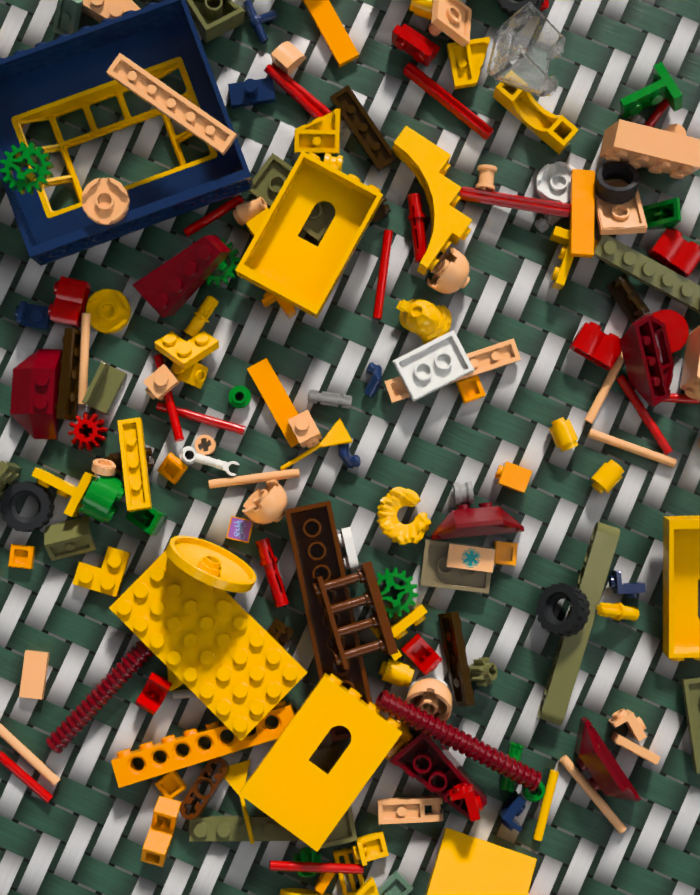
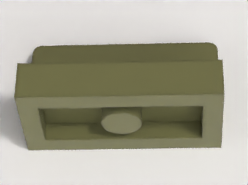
M102 361L82 403L108 415L127 373Z
M89 516L49 525L44 528V547L51 561L96 550V542L90 531Z

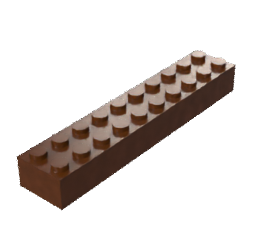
M331 501L285 510L319 680L325 673L329 676L333 673L343 681L342 686L348 690L352 687L362 695L360 699L369 704V702H372L363 655L347 660L349 669L343 670L340 668V665L336 666L332 652H335L321 600L320 597L315 596L312 584L315 583L314 578L322 576L324 582L346 576ZM348 585L327 591L330 605L351 599ZM353 608L333 614L337 628L356 622ZM358 632L340 637L344 651L361 646ZM335 726L330 730L332 741L351 738L350 731L344 726Z

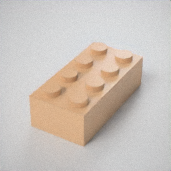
M619 119L604 131L599 157L606 158L607 162L620 161L628 163L635 169L643 167L649 169L648 171L654 174H661L663 172L670 174L671 178L683 179V177L700 169V139Z

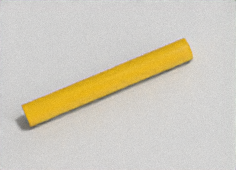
M550 770L545 795L533 839L537 841H542L559 775V772L555 770Z

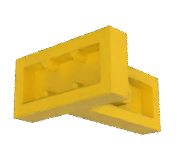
M555 226L549 240L563 245L558 255V259H561L559 267L555 266L551 280H554L552 287L561 290L565 285L574 257L569 256L570 230ZM594 239V247L598 241L596 239Z
M35 467L31 475L37 478L36 483L49 488L51 485L58 489L57 494L68 499L72 496L64 511L70 517L78 516V510L83 506L81 502L90 484L98 478L91 473L85 472L76 487L41 468Z
M421 603L391 626L396 640H399L408 633L406 628L414 624L417 626L426 619L424 614L427 613V610ZM371 627L372 632L379 638L377 628ZM398 649V653L392 654L391 657L396 661L402 656V653Z

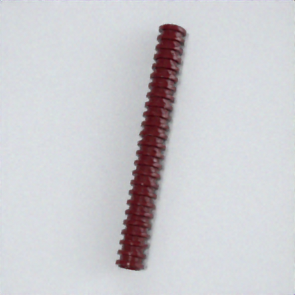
M142 641L136 642L137 646H133L131 648L132 651H128L126 653L127 656L121 658L122 662H118L116 664L117 667H113L111 673L106 674L107 678H103L101 680L102 683H98L96 689L91 690L92 694H88L86 700L83 699L81 705H77L76 710L71 712V716L68 715L66 721L61 722V726L56 728V732L53 731L51 737L46 738V744L51 750L61 753L63 748L68 746V742L71 743L73 737H76L78 732L83 730V726L88 725V721L93 719V715L96 716L98 710L103 709V705L108 703V699L111 700L113 694L118 693V688L121 689L123 683L126 684L128 678L133 677L132 673H136L138 667L141 668L143 662L148 661L147 657H151L153 653Z
M383 690L379 694L375 703L377 710L382 709L383 713L388 712V715L391 717L395 716L396 720L401 719L402 723H408L409 727L414 726V729L417 731L420 729V732L423 734L427 733L428 737L433 736V739L439 740L441 744L446 743L447 747H452L455 751L458 750L460 754L465 753L466 757H471L473 761H478L479 764H484L487 768L490 767L492 771H497L498 774H503L506 778L509 777V780L515 781L519 785L522 784L524 788L528 787L530 791L538 788L542 778L541 772L535 771L532 767L529 768L528 765L522 764L521 761L516 762L515 758H510L507 754L504 755L502 751L497 752L496 748H491L489 744L485 745L483 741L478 742L477 738H472L470 734L466 735L462 730L459 732V728H453L451 724L446 725L444 720L440 722V718H434L432 714L427 715V711H421L419 707L414 708V704H408L406 700L401 701V698L398 696L395 698V694H388L387 690Z

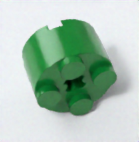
M98 475L100 478L92 481L81 502L85 507H80L78 511L99 522L105 523V521L110 522L118 509L114 505L116 501L120 502L123 499L125 487L123 481L113 476Z

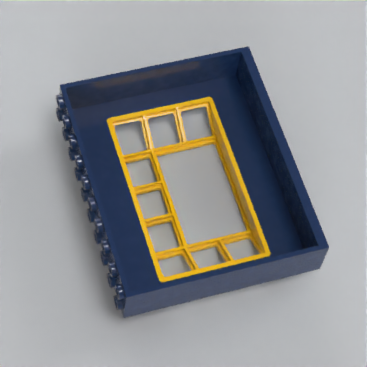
M164 0L159 3H148L144 8L137 11H126L120 17L104 19L98 25L82 27L73 34H62L56 40L48 43L40 42L34 48L18 50L12 56L0 58V160H7L4 152L11 153L13 151L11 145L20 148V142H24L28 147L21 127L22 124L49 121L57 143L42 146V148L45 150L44 153L61 152L68 171L66 176L46 179L49 186L42 184V192L34 189L33 195H30L27 190L21 195L18 192V188L13 191L9 187L10 184H6L3 181L6 175L0 173V178L29 257L39 265L51 263L254 188L252 177L237 137L224 156L207 144L210 155L186 164L180 143L193 136V134L186 130L176 135L170 118L156 108L136 116H131L123 96L124 93L130 90L106 73L119 53L158 80L179 68L187 89L181 96L187 100L190 99L191 103L235 132L186 0ZM117 97L124 120L98 129L90 106L109 98ZM83 109L91 131L64 141L56 118ZM162 116L180 166L124 186L130 200L129 210L125 217L116 224L106 226L90 220L82 208L83 191L68 149L148 119ZM0 162V169L5 168V166ZM29 165L28 168H24L22 170L25 172L26 169H30L32 167ZM12 170L13 177L16 181H18V179L16 178L17 173ZM72 183L79 203L58 211H52L44 188Z

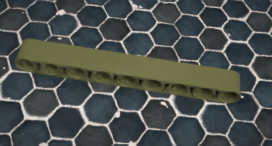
M596 522L576 584V588L582 590V593L587 596V601L590 604V615H588V622L585 623L584 628L578 634L571 635L570 637H560L538 709L537 717L539 719L561 725L564 721L596 616V607L599 605L618 543L620 528L601 522ZM570 604L566 620L571 614L572 604Z

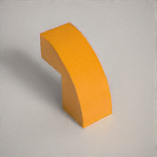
M159 796L153 811L151 827L142 848L140 861L159 867L164 866L182 802Z

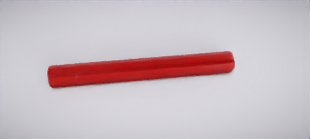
M409 62L404 67V75L485 140L490 138L494 131L492 127L414 64Z
M464 186L461 188L459 195L461 200L566 218L569 217L571 205L566 203Z

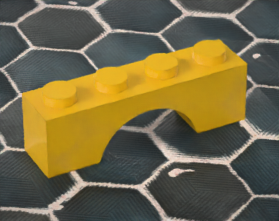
M511 70L495 87L492 97L559 155L576 136L579 129L563 115H555L544 109L533 98L528 85Z

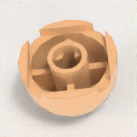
M453 247L449 248V253L445 252V254L442 253L440 255L438 264L433 271H430L434 273L432 280L427 279L429 287L443 294L454 293L460 288L464 289L470 280V277H468L470 268L467 258Z
M275 479L267 481L265 483L267 487L263 490L260 488L256 489L243 505L245 509L242 512L255 523L261 525L270 524L273 521L277 523L285 516L284 511L288 502L287 495L283 487Z
M432 678L421 679L410 687L406 696L408 704L412 703L414 708L419 707L421 711H427V715L432 714L434 718H440V722L449 719L453 707L452 694L441 681Z

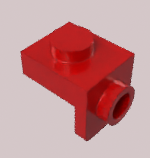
M418 633L401 649L425 675L433 671L442 661V658Z
M152 672L135 704L154 715L165 700L173 683Z
M461 783L453 786V789L449 792L450 801L465 798L470 820H479L480 811L484 810L480 795H475L473 784Z

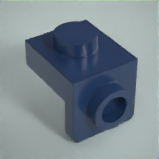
M611 571L609 587L613 589L614 594H625V598L639 597V593L646 592L645 583H622L621 571Z

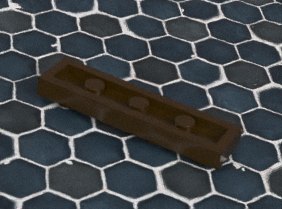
M349 85L330 96L331 103L335 109H341V118L378 173L397 161L396 155Z
M65 328L62 339L63 352L60 361L61 373L58 382L59 393L58 403L56 404V418L66 421H76L75 416H77L81 331L75 328Z
M459 611L438 614L453 705H475Z

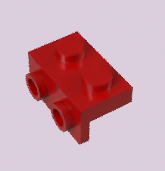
M397 24L392 31V43L398 49L405 51L417 62L427 67L440 50L438 45L407 24H403L402 27Z

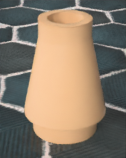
M259 197L237 205L236 209L233 210V215L238 224L244 226L246 222L268 206L265 200Z

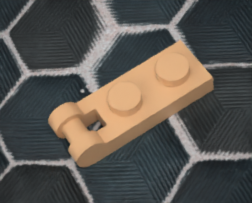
M439 795L377 799L379 825L439 822L444 820L440 805L443 804V799ZM431 805L432 812L425 813V806Z

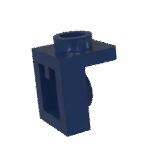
M20 301V305L15 309L16 322L23 327L49 331L51 322L50 316H48L49 307Z
M516 790L498 813L502 818L501 823L511 831L515 828L520 832L523 828L513 818L515 816L518 817L524 811L526 800Z

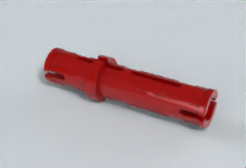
M412 193L407 195L409 207L407 218L411 224L414 262L420 263L427 251L424 219L426 217L422 211L421 194Z
M269 537L256 541L255 544L261 559L259 563L265 571L275 608L289 604L276 563L278 559L274 557Z

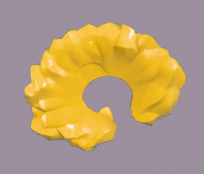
M395 487L380 500L381 504L377 507L379 510L376 513L378 516L377 522L382 530V534L392 539V542L399 543V545L417 544L423 538L425 532L429 530V525L431 524L430 519L427 518L428 514L424 512L419 513L410 524H402L397 518V512L401 507H416L421 502L415 491Z

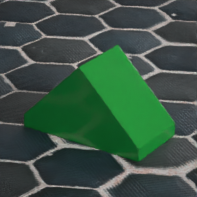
M678 197L642 206L647 230L672 229L681 221L680 198Z
M152 507V509L129 512L126 519L146 533L157 535L168 515Z

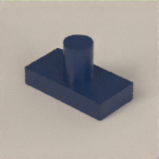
M271 77L257 80L247 79L245 82L228 84L232 109L276 102Z

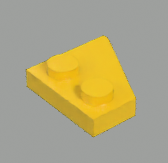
M335 109L323 117L312 120L307 125L304 124L296 128L294 152L340 154L341 109Z

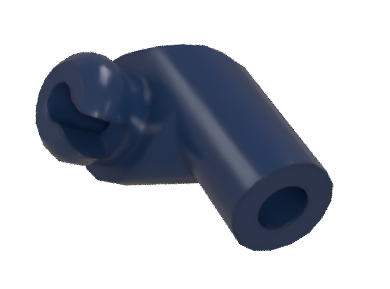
M371 362L366 369V373L371 374L372 377L364 393L374 397L382 381V368L379 364L375 365Z
M349 443L338 445L339 457L344 464L351 469L359 467L361 464L360 457L358 455L352 456Z

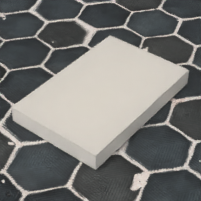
M454 330L392 361L413 402L474 372V368Z

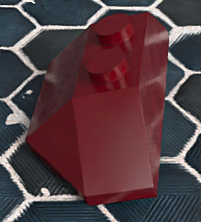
M647 314L630 325L620 341L629 383L650 406L655 407L670 397L671 390H669L672 382L674 362L665 324L654 318V316Z
M38 349L13 369L10 415L34 439L58 440L59 419L56 418V404L58 403V382L60 380V361L63 350Z
M492 502L478 503L479 508L471 509L469 504L456 505V510H451L430 535L431 540L524 532V527L499 506H492Z
M585 716L582 717L575 745V753L578 758L575 760L583 772L587 770L591 775V778L588 780L596 792L601 790L604 795L635 802L642 800L589 719Z

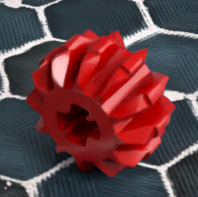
M84 412L83 419L79 415L75 416L78 423L70 422L69 424L74 428V431H69L68 435L75 436L71 443L78 444V449L83 450L86 446L88 451H92L93 444L95 447L100 448L99 439L102 441L107 440L105 436H102V433L108 432V428L101 427L104 425L105 420H98V415L95 413L90 417L88 412ZM87 427L92 429V434L89 433V437L84 434V430H88Z

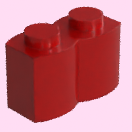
M666 228L648 254L657 262L687 278L700 261V246L695 242L685 241L682 238L683 235L678 230Z
M61 276L60 280L56 281L53 292L56 295L54 303H50L48 308L50 320L53 323L80 329L81 315L85 313L91 285L86 281Z
M585 322L579 329L569 349L607 371L612 369L622 351L620 346L621 338L612 333H609V335L605 334L596 323L590 322L588 324Z

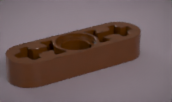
M217 757L207 763L180 805V814L183 818L194 820L201 816L229 772V764L225 759ZM221 762L222 773L217 772L213 777L217 779L216 783L212 779L206 778L207 774L212 776L215 768L213 765ZM204 781L208 782L211 786L209 794L205 796L199 792V785ZM193 794L197 798L204 800L203 803L197 801L194 809L196 813L188 814L187 804H193L196 798L192 797Z

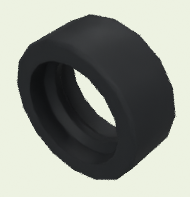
M620 161L605 163L597 170L595 193L600 199L611 204L629 202L636 195L640 180L639 173L628 163ZM618 178L624 180L629 185L614 187L607 184L604 180Z

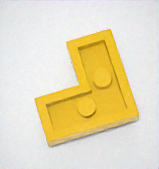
M204 330L188 341L183 340L171 331L154 342L156 350L183 370L188 369L219 348V341Z
M108 546L102 567L79 562L72 584L118 597L131 553Z

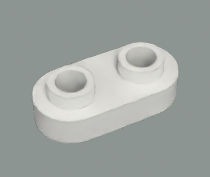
M342 528V533L338 534L340 546L346 547L347 556H343L346 570L351 569V573H356L359 569V563L351 528Z

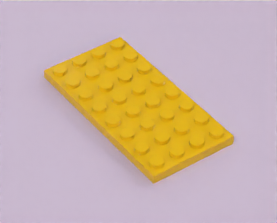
M166 550L109 607L240 741L308 673L227 591L202 583L182 571L169 559Z

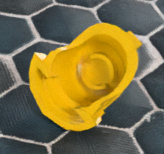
M403 299L396 306V309L400 311V324L405 329L419 336L423 340V345L450 331L452 316L449 309L444 305L436 306L422 299H412L409 301Z

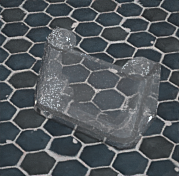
M528 2L504 22L496 32L487 74L493 80L540 97H550L558 88V79L555 76H548L549 64L553 58L557 59L563 54L566 38L531 2Z

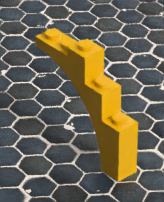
M405 126L394 141L392 151L417 177L429 204L431 216L430 241L417 269L418 272L425 275L428 270L433 271L438 264L439 259L437 257L440 252L445 254L451 243L457 245L460 239L465 241L472 230L469 228L472 219L455 209L461 199L459 192L462 187L445 177L451 166L448 164L451 155L408 126Z

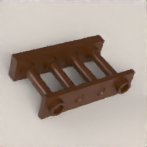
M371 561L358 564L359 569L357 573L327 582L323 581L322 576L314 578L315 583L312 584L315 596L320 597L335 652H332L336 666L340 665V668L343 670L349 669L347 660L377 650L384 651L385 655L398 653ZM356 582L364 583L366 592L362 596L330 605L327 591ZM365 604L371 607L373 615H370V618L337 628L333 614ZM371 627L377 628L379 634L377 641L344 651L340 637Z

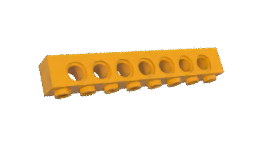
M281 700L256 725V732L248 734L242 741L235 735L234 739L230 741L225 740L222 737V731L229 729L223 723L220 724L219 721H214L206 724V728L197 731L196 727L188 729L180 737L175 738L173 734L161 738L162 742L154 745L152 741L143 743L135 751H130V748L121 750L111 760L118 787L121 788L278 739L295 715L292 702L286 703L285 700ZM268 716H275L279 724L271 727L266 723V718ZM208 737L211 740V746L203 747L200 744V738ZM186 744L189 748V753L181 754L178 751V745ZM156 751H163L167 757L166 761H159L156 758ZM134 758H141L144 762V767L137 768L133 763Z

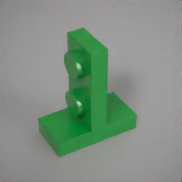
M662 62L653 66L654 83L620 99L621 113L624 118L637 115L643 109L651 105H657L664 99L668 101L674 112L682 108L683 95Z

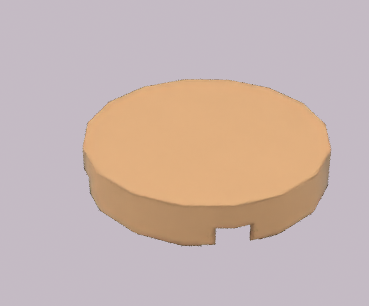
M113 178L94 179L87 184L82 192L83 211L90 220L97 224L106 226L116 224L125 217L129 210L130 200L128 192L120 182Z

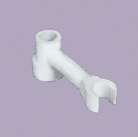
M190 446L182 448L179 452V459L186 465L197 462L223 470L230 476L236 475L229 471L231 464L239 465L236 461L226 462L197 453ZM187 451H190L193 454V457L190 460L186 459L185 453Z

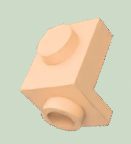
M165 364L143 381L147 386L145 389L147 394L153 400L157 398L160 401H163L164 396L180 383Z
M308 409L288 420L302 448H312L322 439L321 433Z
M620 709L612 714L613 718L608 720L615 728L625 723L633 738L639 742L647 738L644 732L646 726L640 717L636 718L629 709Z

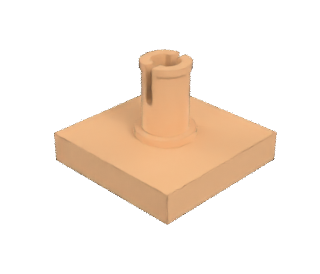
M433 0L429 32L434 37L444 32L462 47L470 43L472 9L460 0Z

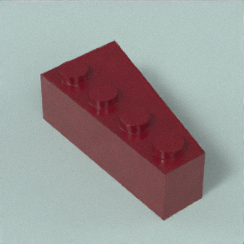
M216 235L204 236L132 284V286L162 318L174 316L229 255L231 250Z
M418 730L413 735L411 741L406 742L389 759L392 764L399 766L406 774L421 782L432 793L434 792L439 795L446 803L468 819H470L465 798L450 801L449 792L453 789V786L461 783L473 784L475 795H480L483 807L487 805V795L439 740H434L433 736L428 737L427 733L423 734Z

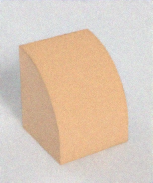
M289 41L282 43L271 53L272 63L289 76L306 59V56Z

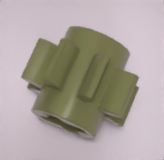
M489 657L474 659V664L469 666L470 679L477 681L478 687L492 685V680H495L497 677L496 665L489 663Z

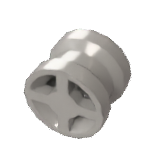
M472 481L461 485L453 483L455 505H460L462 502L474 504Z

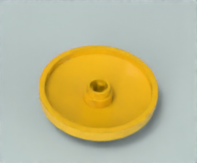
M174 536L170 539L166 548L167 556L178 568L209 586L229 592L245 593L252 589L256 581L255 572L246 562L230 551L206 540L191 536Z

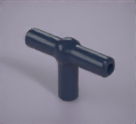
M246 0L243 6L250 19V25L254 28L260 43L265 44L268 42V38L262 24L276 19L277 14L275 10L258 16L251 0Z

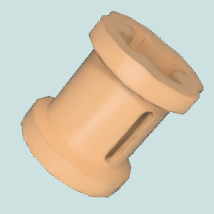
M489 164L478 165L479 177L475 188L495 191V186L493 185L494 175L497 173L498 168Z

